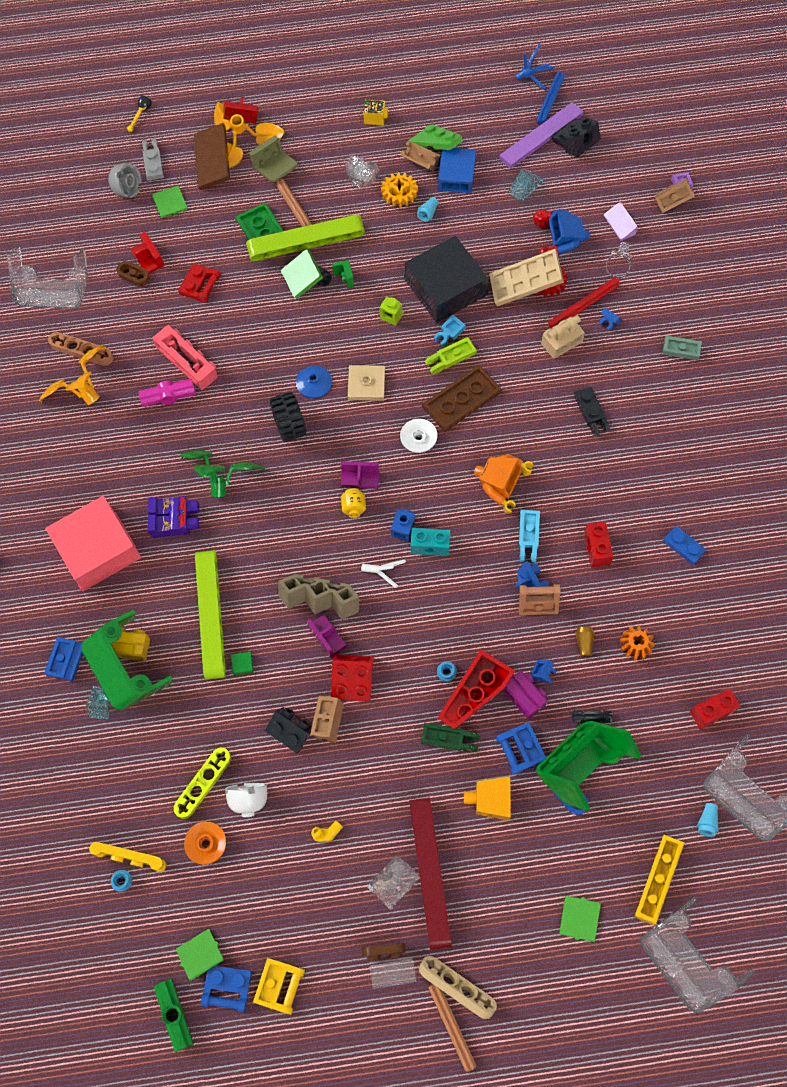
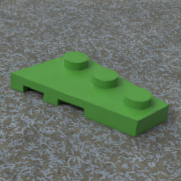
M432 124L426 126L423 131L407 142H414L424 148L433 146L434 149L451 150L463 142V139L457 133Z

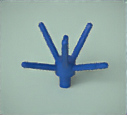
M538 44L528 63L526 53H523L524 67L521 68V72L516 74L518 81L524 77H530L543 90H546V87L533 74L553 69V66H549V63L535 68L531 67L532 61L541 46Z

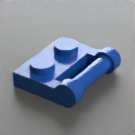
M529 722L495 737L497 742L501 744L510 763L512 775L519 774L526 769L538 765L546 758ZM513 737L524 763H518L508 739Z
M214 966L207 971L201 1006L208 1007L211 1005L238 1009V1012L245 1013L252 971ZM212 989L241 993L240 999L235 1000L211 996Z

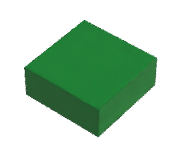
M251 652L231 654L234 676L254 673Z

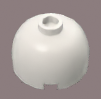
M244 783V786L238 787L237 784L225 788L227 804L234 812L242 813V817L254 816V812L261 810L267 801V785L264 783Z

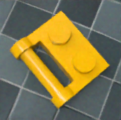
M267 958L253 1003L291 1015L293 1011L291 1006L300 978L304 976L305 970ZM290 972L293 974L282 1005L277 1003L286 973Z

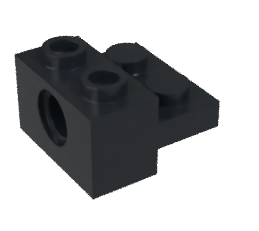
M587 117L583 120L575 118L552 136L553 142L565 147L566 153L579 157L601 139L599 124L597 121Z

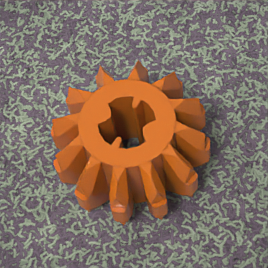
M640 626L636 630L630 627L629 632L624 631L622 634L624 638L620 639V643L623 644L621 651H628L626 657L632 654L634 660H637L638 656L643 660L646 654L650 655L652 653L651 648L655 644L651 640L654 637L653 635L647 636L648 629L642 632ZM636 641H639V642H640V644H638V645H635L634 643H635Z

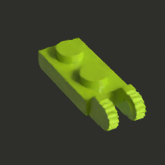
M466 337L429 356L425 363L430 366L440 360L441 362L431 367L430 370L432 374H437L444 368L446 369L476 355L477 350L470 339Z

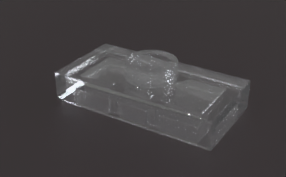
M413 959L370 966L373 989L416 982Z

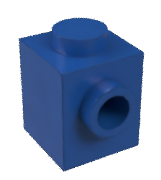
M397 509L391 527V537L410 541L412 528H414L416 522L413 512L406 509Z

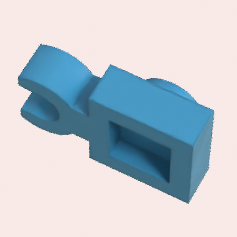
M452 315L441 326L442 332L435 334L434 339L437 342L440 338H443L440 344L442 347H445L448 344V339L452 338L455 340L466 329V325Z

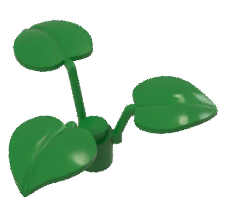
M195 450L181 453L182 458H202L205 460L206 464L194 465L193 469L203 478L209 475L212 497L226 496V485H229L231 474L235 470L259 468L265 471L264 467L256 463L231 464L232 467H230L227 478L224 480L223 476H216V472L224 471L226 467L210 465L208 456H213L211 452Z

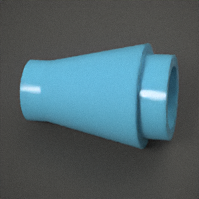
M431 197L418 208L417 216L420 220L427 222L433 218L436 207L439 204L435 197Z
M705 804V809L697 824L698 832L701 835L714 837L716 832H718V806L715 804Z

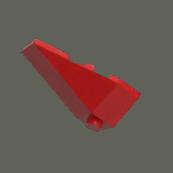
M480 650L437 718L453 729H456L505 689L515 670Z

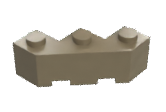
M293 574L278 581L279 598L288 609L303 602H306L314 614L332 607L342 620L359 612V596L349 584H332L330 580L315 577L313 580L303 578V575Z

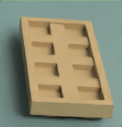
M556 249L489 273L494 301L497 307L564 282Z

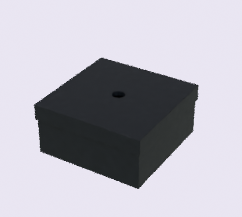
M456 236L405 262L404 280L436 323L488 295V277Z

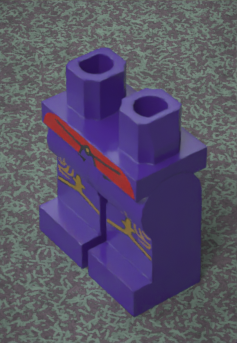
M186 496L167 499L148 497L149 515L147 531L151 537L190 535V530L199 529L198 517H190V513H198L200 511L198 500H188Z

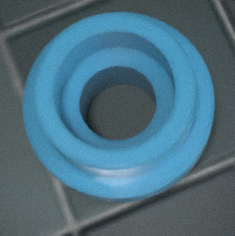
M442 662L438 666L437 675L442 681L449 682L456 677L457 669L453 663ZM445 669H448L451 673L449 675H445L443 671Z
M118 870L111 877V886L118 892L128 890L132 884V876L126 870ZM124 877L125 883L120 885L119 879Z

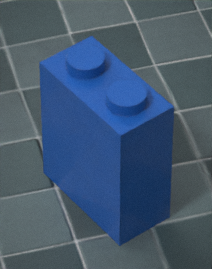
M461 148L442 150L438 191L472 193L476 150Z

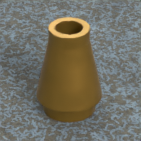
M577 627L575 635L580 656H591L595 636L593 627Z

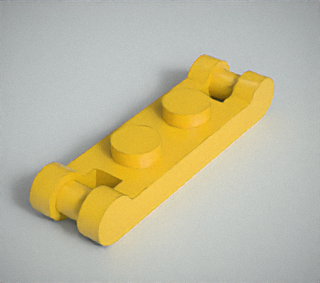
M94 842L89 848L90 853L102 858L105 855L111 856L110 860L123 863V859L131 861L130 865L141 868L143 864L150 865L157 872H163L167 867L166 862L159 857Z

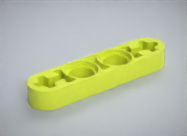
M218 748L213 751L176 801L174 813L179 818L187 819L195 812L231 762V755L227 749ZM225 753L224 756L226 760H221L217 764V766L220 767L219 770H217L213 765H210L212 762L216 765V763L219 760L217 758V755H223ZM208 769H212L215 772L211 780L204 779V772ZM195 786L202 788V793L198 797L191 795V790ZM187 796L192 801H195L194 804L189 802V804L187 805V813L182 812L180 814L181 809L179 807L181 805L185 806L188 803V800L185 799Z

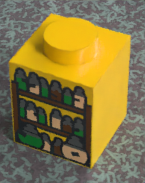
M365 100L364 124L384 125V120L388 118V108H385V101Z

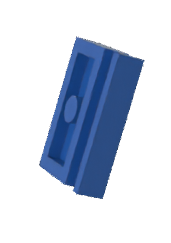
M57 637L44 674L49 677L74 682L83 655V642L80 643Z

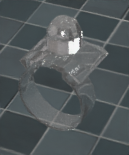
M621 242L618 251L612 250L610 252L611 256L606 262V271L610 277L620 279L629 273L630 261L633 258L631 254H627L629 243ZM614 257H623L629 262V270L622 276H613L607 269L608 261Z

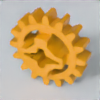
M399 172L397 176L391 174V178L386 177L385 182H382L381 194L383 195V200L386 199L387 204L392 202L393 207L396 204H399V207H402V204L408 206V201L413 203L414 198H417L418 185H416V180H412V176L406 177V173L403 176Z

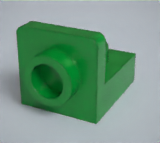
M349 260L333 263L334 276L341 275L342 281L347 283V287L353 288L354 280Z

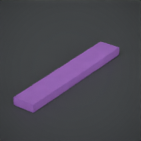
M571 102L500 154L499 159L510 169L551 140L552 136L572 120L582 117L584 111Z

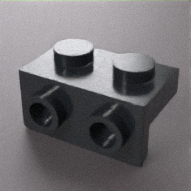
M282 707L275 711L264 731L297 754L301 751L309 737L312 726L307 720L296 716L293 710Z

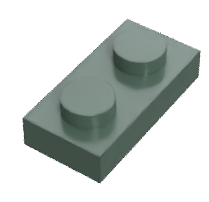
M665 336L662 355L699 360L702 341Z

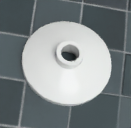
M413 419L402 427L400 439L403 446L409 451L422 453L430 450L435 445L437 431L431 422L424 419Z

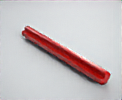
M616 277L612 278L549 320V327L552 329L561 321L569 317L573 318L618 288L620 280Z

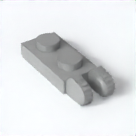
M152 138L154 149L148 150L146 139L142 140L147 181L164 178L161 155L156 138Z

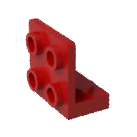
M335 654L332 660L331 697L341 700L370 701L374 656Z

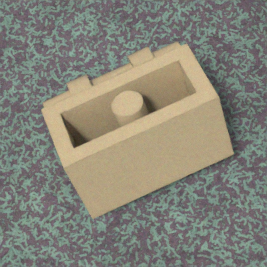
M578 315L561 321L558 325L543 333L541 344L553 359L583 342L585 332L577 324L581 321Z

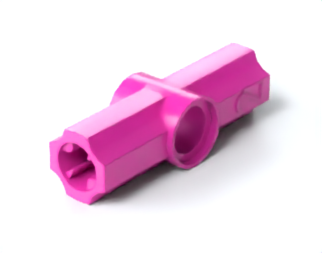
M192 379L175 383L163 381L157 387L140 390L138 393L142 407L158 403L170 405L179 398L196 395Z

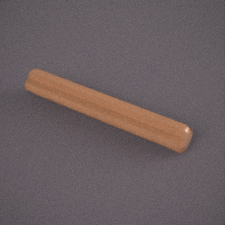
M277 180V188L302 227L312 225L285 180Z
M434 984L430 985L429 991L463 1067L466 1072H469L476 1068L471 1052L443 991Z

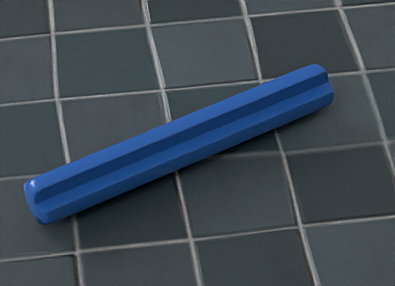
M560 71L556 73L538 114V124H543L547 120L563 83L565 74Z

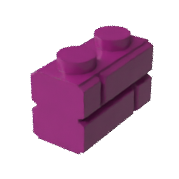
M519 671L510 679L503 691L525 717L530 719L547 705L548 700L546 698L548 696L543 689L535 687L533 684L534 680L528 673L524 674L522 671Z

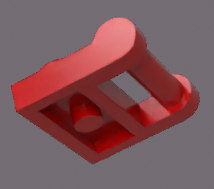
M193 263L178 290L179 294L206 303L212 287L222 274L217 269H209ZM207 277H210L203 291L199 293Z

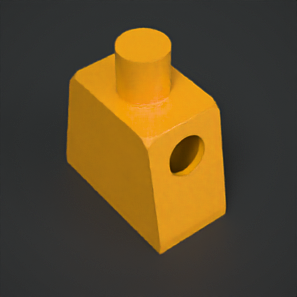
M510 777L478 781L476 783V792L464 791V804H476L477 815L510 820Z

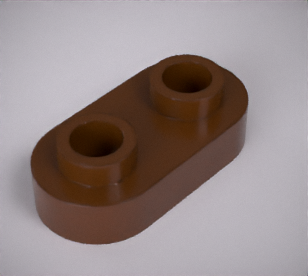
M123 261L117 266L116 270L119 277L132 284L144 286L150 280L148 271L145 268L129 261Z
M405 943L362 948V957H367V961L380 960V956L389 955V959L402 958V953H406Z

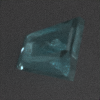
M521 169L509 190V194L522 202L544 179L531 170Z

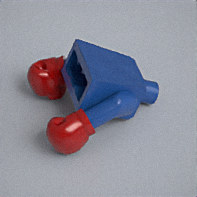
M558 209L555 212L539 210L533 215V222L536 227L546 229L548 224H550L553 247H542L539 255L556 249L559 257L560 254L576 249L583 241H587L590 237V232L584 230L582 219L567 210Z

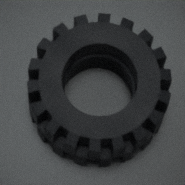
M291 391L270 398V407L281 439L284 442L306 436L305 422L294 393Z

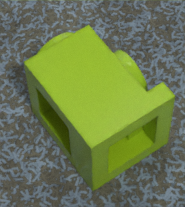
M386 296L380 306V319L396 326L404 314L402 303L393 297L389 298Z

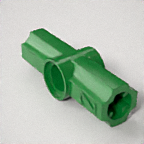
M173 979L158 983L154 986L162 1011V1020L166 1024L174 1052H178L194 1045L185 1018V1010L181 1006ZM175 1008L178 1011V1018L172 1022L169 1018V1013Z

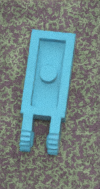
M520 511V562H524L525 548H532L531 562L536 563L539 545L540 511Z

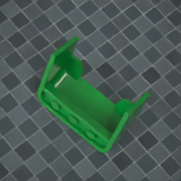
M134 610L104 624L82 643V653L111 706L116 710H125L168 687L172 682L171 676L154 685L145 675H136L129 678L111 646L112 643L118 641L121 637V627L134 621Z
M587 721L579 725L537 766L536 772L540 779L565 804L588 812L590 807L579 785L602 762L615 764L624 755L640 759L642 756L628 730L594 721Z

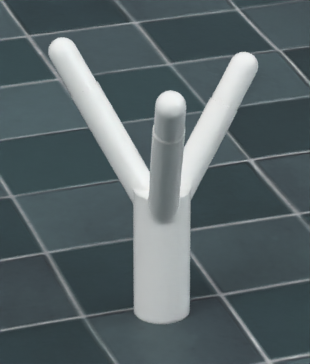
M400 560L381 566L362 564L361 570L378 573L393 587L397 588L398 585L381 570L393 569L394 566L403 564L406 561Z

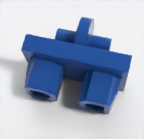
M527 561L516 571L518 574L516 576L518 582L515 584L517 590H519L520 585H526V587H549L547 580L539 581L537 578L541 573L538 564L530 565Z

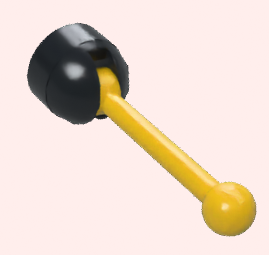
M140 96L137 103L140 109L131 125L127 127L129 132L134 130L133 126L142 110H148L152 105V101L148 97Z

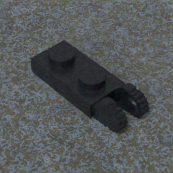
M592 387L574 392L576 402L593 435H599V429L596 424L599 422L604 432H609V423Z

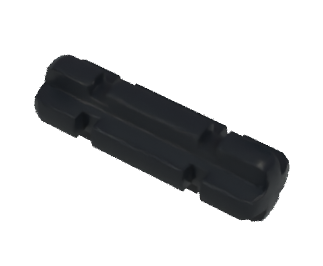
M573 710L572 721L581 722V720H584V722L603 721V723L612 722V711L584 710V712H581V710Z

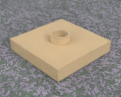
M349 365L348 400L384 401L385 366Z

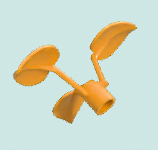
M219 102L216 104L214 111L215 125L224 123L226 131L230 128L233 130V145L227 143L229 168L238 165L243 158V150L235 146L237 134H242L245 129L253 136H257L256 142L258 145L263 144L275 135L279 139L284 135V130L272 123L258 124L255 133L247 123L244 124L243 117L238 114L233 115L230 120L223 119L224 104Z
M105 345L91 349L78 361L79 364L81 363L85 374L81 375L77 381L69 385L64 382V379L53 383L41 395L39 401L42 403L45 397L52 394L58 388L66 387V391L70 390L79 398L82 397L87 405L94 403L100 396L93 389L95 386L90 379L92 372H87L85 364L99 349H106Z

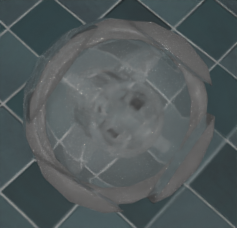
M350 156L345 170L346 176L352 182V185L361 188V186H368L374 183L380 170L378 165L371 161L368 164L364 162L365 158Z

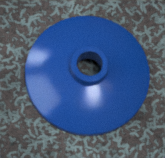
M310 366L298 374L296 386L303 396L307 398H320L329 392L332 386V378L326 369L319 366Z

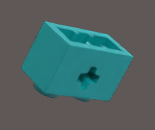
M412 528L411 554L449 556L450 530Z

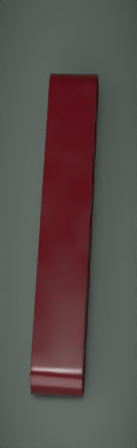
M430 797L409 800L430 950L452 947Z

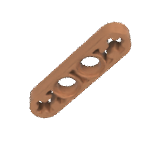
M54 332L48 337V342L52 349L78 358H82L85 355L86 349H94L100 346L60 332ZM70 344H77L75 349H68ZM106 348L99 349L88 361L107 366L113 362L114 358L110 349Z

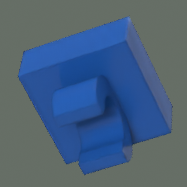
M604 308L601 314L605 317L600 319L599 324L603 325L605 321H609V326L606 329L610 331L614 323L619 325L623 319L607 308Z
M537 660L530 676L534 681L552 683L553 680L548 676L550 673L556 674L557 671L552 668L554 663L550 660Z

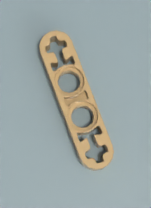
M426 956L422 960L419 972L425 979L483 1019L492 1017L496 1011L497 1004L491 996L435 957ZM443 977L450 978L453 984L446 983ZM462 990H467L472 997H466Z

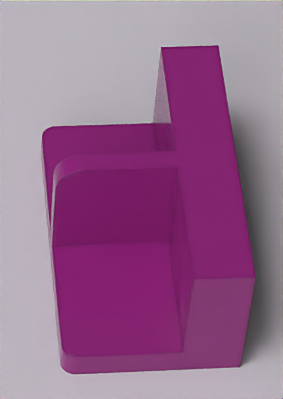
M341 461V488L378 489L379 463Z
M322 615L313 622L311 619L307 620L309 629L330 658L347 647L337 633L335 626L331 625L325 615Z

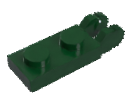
M424 723L421 744L476 753L478 751L477 746L463 744L462 741L463 737L479 740L480 734L467 732L459 728L453 729L452 727Z

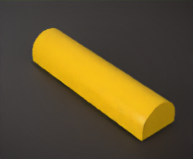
M663 835L635 917L639 920L656 925L684 842Z

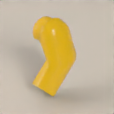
M335 820L328 829L315 827L311 835L317 842H330L343 826Z

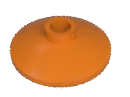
M205 821L195 824L189 829L184 840V849L187 856L193 862L201 865L217 861L226 848L225 833L213 822ZM209 840L210 846L204 848V841Z

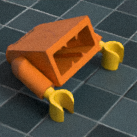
M510 454L489 458L485 467L476 466L474 474L476 477H479L486 494L499 505L502 504L505 513L511 514L512 511L507 508V505L515 508L516 504L512 500L506 501L505 499L510 498L521 472L526 476L531 474L532 471L529 469L533 468V463L530 461L523 463V460Z

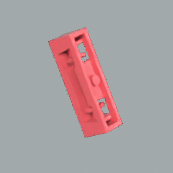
M167 325L152 337L155 347L189 379H192L199 389H205L218 378L217 368L214 363L208 362L200 350L196 351L188 339L184 340L176 328L172 329ZM176 344L179 346L180 351L195 364L193 366L194 371L191 369V365L176 351L178 349Z

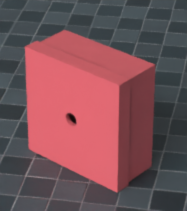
M104 496L45 528L82 592L142 558L118 515Z

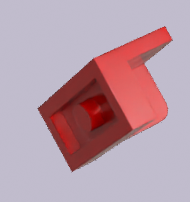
M243 96L240 98V103L224 101L223 119L230 120L233 115L238 114L243 117L244 122L256 123L258 116L257 105L243 104Z
M143 232L139 234L142 243L131 248V252L140 266L145 268L148 274L162 268L164 263L147 233Z

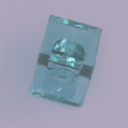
M93 686L86 703L88 715L95 719H108L110 702L101 687Z

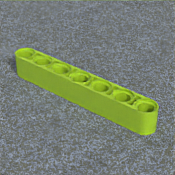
M352 215L248 240L246 245L251 261H259L358 238L365 234L361 216Z
M215 550L195 552L205 680L225 678L226 668L217 556Z

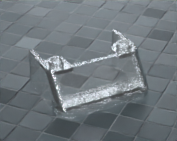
M20 247L14 248L7 254L12 297L17 305L75 309L83 303L88 278L85 250H80L73 256L74 268L70 271V280L37 278V272L33 266L22 264Z
M747 733L705 779L704 789L758 839L770 841L787 825V794H782L774 800L742 772L747 766V758L740 749L751 737Z
M694 896L644 934L641 938V946L686 1007L692 1012L700 1013L738 990L754 971L749 969L740 976L735 977L724 966L711 969L684 933L691 926L690 918L685 911L697 901V898Z

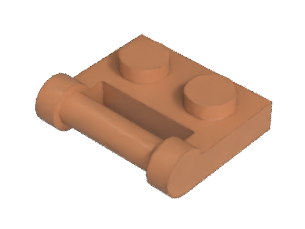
M553 584V586L549 587L519 586V615L558 614L560 584ZM526 595H546V596H526Z

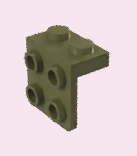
M276 135L249 152L254 169L271 183L276 182L298 167L297 162L283 152L280 139Z

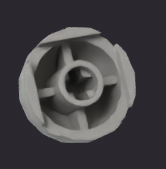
M132 163L115 165L109 173V186L118 196L125 198L135 197L140 191L137 188L141 184V175L138 168L132 165Z

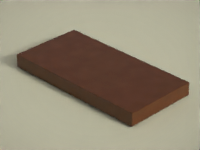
M224 123L195 133L198 188L203 190L230 180L227 135Z
M478 365L424 402L422 407L439 427L446 432L502 393V389Z

